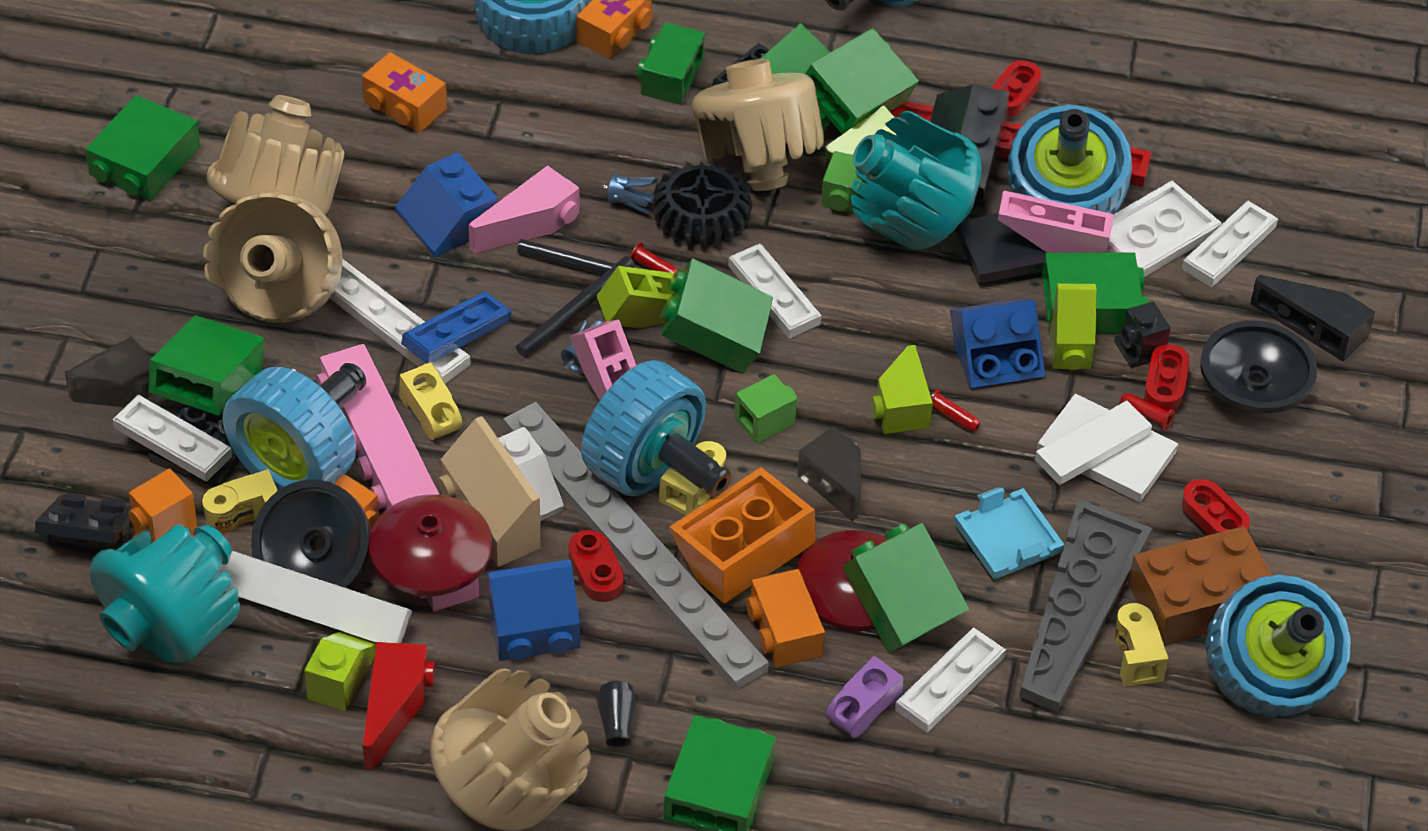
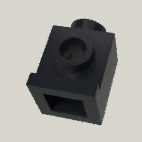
M1149 302L1126 309L1124 325L1120 330L1121 335L1115 336L1114 342L1130 368L1150 363L1153 351L1161 345L1168 344L1171 327L1155 302Z

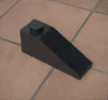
M1259 275L1255 279L1250 304L1342 362L1369 337L1375 316L1374 310L1344 292Z

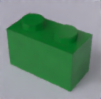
M665 22L659 35L652 36L647 58H642L638 65L637 79L641 80V95L682 105L704 60L705 32Z

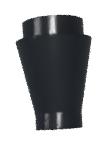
M613 681L605 683L600 687V693L596 696L606 735V744L611 747H624L631 743V730L638 696L633 692V686L627 682Z

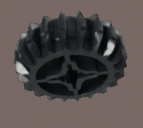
M701 160L699 165L695 166L686 162L683 169L673 166L670 174H663L662 179L659 183H656V188L654 189L652 210H654L656 226L661 227L663 235H671L674 243L682 240L685 241L687 248L692 244H699L703 250L706 244H712L718 248L721 240L731 243L734 235H742L744 227L748 226L750 221L752 199L748 184L743 183L741 174H733L730 166L720 169L717 161L713 165L708 166L704 165Z

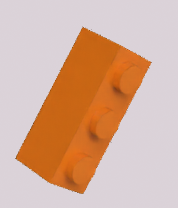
M762 467L669 526L670 534L697 581L724 604L752 586L753 579L767 576L816 543L815 509Z

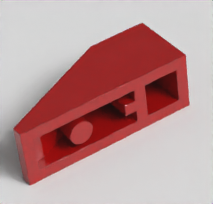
M377 642L362 744L364 770H373L424 704L426 687L434 686L435 662H428L427 645Z

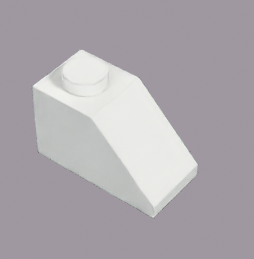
M523 427L498 438L539 496L540 521L564 511V504L545 454L527 429Z

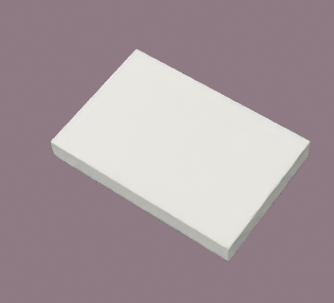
M1170 181L1113 215L1111 235L1106 252H1135L1137 266L1144 269V276L1146 277L1203 243L1222 223L1176 183Z
M1074 394L1038 442L1037 450L1109 410ZM1151 431L1150 435L1081 474L1140 503L1176 454L1178 443Z

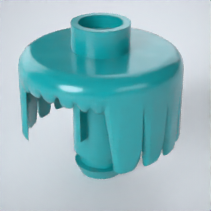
M904 111L899 114L901 118L894 117L885 123L896 135L884 129H879L874 135L864 137L855 148L852 162L856 168V174L867 184L859 180L853 181L852 189L859 197L851 195V204L854 207V215L864 225L905 248L923 250L943 241L968 216L979 187L982 163L977 146L969 138L943 129L913 112ZM861 182V185H860V188H859V191H858V190L856 189V187H857L858 184Z
M176 524L152 544L150 531L146 530L139 533L119 549L101 551L93 558L89 568L90 580L97 597L105 608L99 614V618L106 631L114 640L130 651H134L141 646L150 654L165 662L183 664L192 660L236 619L240 609L239 602L236 603L239 597L236 587H233L224 593L232 583L229 573L224 571L214 578L220 572L222 564H228L232 554L229 542L217 529L210 525L197 527L194 529V537H192L188 528Z

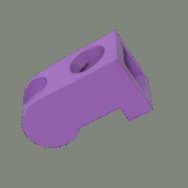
M874 656L842 687V690L832 700L826 711V719L850 737H859L888 706L891 708L895 706L896 701L903 695V676ZM879 674L883 675L887 682L880 678Z

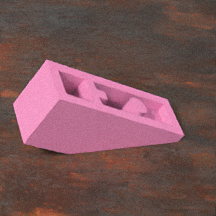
M546 166L469 223L470 250L474 253H479L517 243L520 239L529 240L555 233L565 224L573 222L578 214H580V188L549 166Z
M1003 190L998 220L1047 253H1106L1114 214Z
M619 319L602 322L570 336L582 370L599 400L622 375L637 366Z

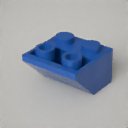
M1022 298L950 310L955 349L970 388L1045 376L1035 300Z

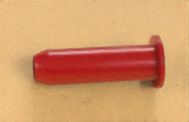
M641 242L634 247L630 254L633 262L637 261L653 271L675 273L678 269L644 249V244Z
M937 389L932 394V408L968 431H976L979 428L980 421L978 418L940 395V389Z
M1124 393L1121 396L1120 403L1128 401L1143 417L1162 425V430L1166 431L1172 424L1175 417L1174 409L1167 411L1131 393Z

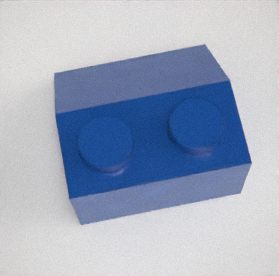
M457 152L426 166L396 205V213L435 258L469 242V223L497 203V196Z
M570 559L488 572L490 625L499 661L510 659L522 660L529 656L564 653L571 649L580 648V620Z

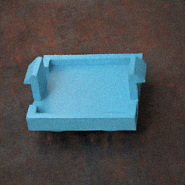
M1000 487L977 495L980 499L978 510L971 513L967 510L954 517V524L994 580L1062 553L1064 549V543L1024 488L1010 493L1009 498L1003 499L1004 489Z

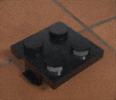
M78 493L63 494L35 521V533H38L44 541H49L55 535L112 544L116 543L117 550L132 539L129 536V523L132 522L128 515L131 506L125 505V502L120 499L111 498L94 501L86 500L84 495Z

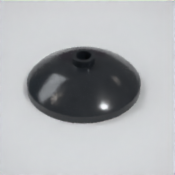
M1239 321L1218 329L1206 341L1200 359L1202 376L1215 395L1234 407L1256 413L1281 412L1297 406L1312 392L1317 378V362L1306 342L1285 327L1265 321Z
M323 480L297 481L274 493L259 511L251 536L252 556L255 559L347 589L361 574L367 562L371 537L370 526L362 506L347 490ZM323 537L325 546L322 550L316 551L315 542L318 538Z

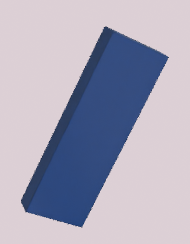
M484 291L403 333L401 344L426 364L434 362L509 322L511 310Z

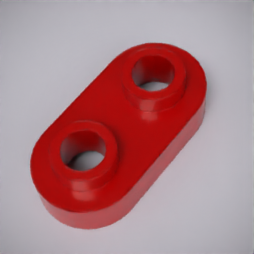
M1015 61L1011 63L991 87L1009 92L1007 117L1020 114L1038 91L1042 73L1036 64L1029 61Z
M1165 344L1157 347L1152 353L1144 399L1167 411L1177 409L1183 400L1190 364V357L1183 348L1173 344Z
M1197 479L1186 485L1181 502L1182 508L1208 535L1243 526L1246 527L1247 531L1249 530L1250 519L1248 514L1217 484L1209 480Z
M583 530L574 534L568 544V557L585 594L590 599L598 602H608L616 599L623 590V571L608 540L603 534L594 530ZM602 574L608 575L607 577H599Z

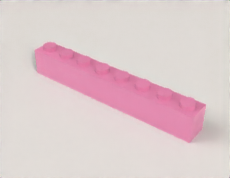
M361 344L320 357L321 373L316 375L319 386L335 371H339L344 363L356 364L366 376V386L362 390H358L357 394L341 410L353 431L359 473L363 481L370 480L372 484L371 491L378 495L379 510L384 509L386 511L394 504L410 497L428 494L439 495L365 345ZM477 578L468 586L453 593L419 597L421 599L427 598L433 612L479 597V579Z

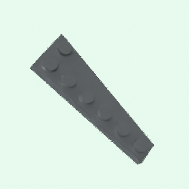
M1078 500L1021 685L1019 697L1055 712L1059 711L1129 579L1133 555L1143 553L1151 537V527L1083 500Z

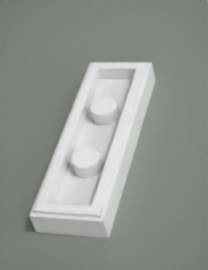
M1250 201L1245 202L1183 260L1182 270L1212 288L1276 228L1278 218Z
M761 243L729 257L728 266L741 282L773 297L769 316L788 338H792L821 324V314Z
M137 395L113 418L114 429L206 482L232 457L231 447L140 395Z
M1125 401L1037 450L1035 461L1061 485L1150 435L1152 425L1128 401Z
M973 627L896 701L895 711L928 733L1005 658L1006 649Z

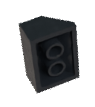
M970 85L937 94L930 122L952 133L956 132L966 136L977 146L981 157L982 171L973 206L984 208L1008 114L1009 92Z

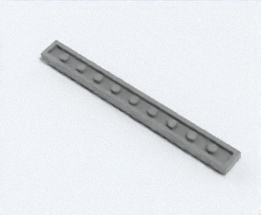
M537 402L503 418V428L508 434L523 427L527 429L544 452L558 491L592 530L606 537L614 555L734 691L768 672L769 662L621 496L585 466L580 450Z

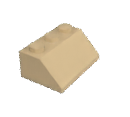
M483 416L474 419L440 459L441 477L438 478V485L443 495L454 497L470 504L485 518L492 535L491 558L499 567L541 548L540 498Z

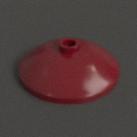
M419 495L394 504L377 519L371 530L369 554L372 565L378 575L392 587L412 595L440 596L463 589L483 573L492 554V535L485 518L470 504L445 495Z
M864 530L838 531L816 540V543L805 550L798 562L797 569L801 573L820 621L835 628L848 631L876 630L842 566L854 558L851 554L852 550L871 540L875 546H878L887 541L885 536Z

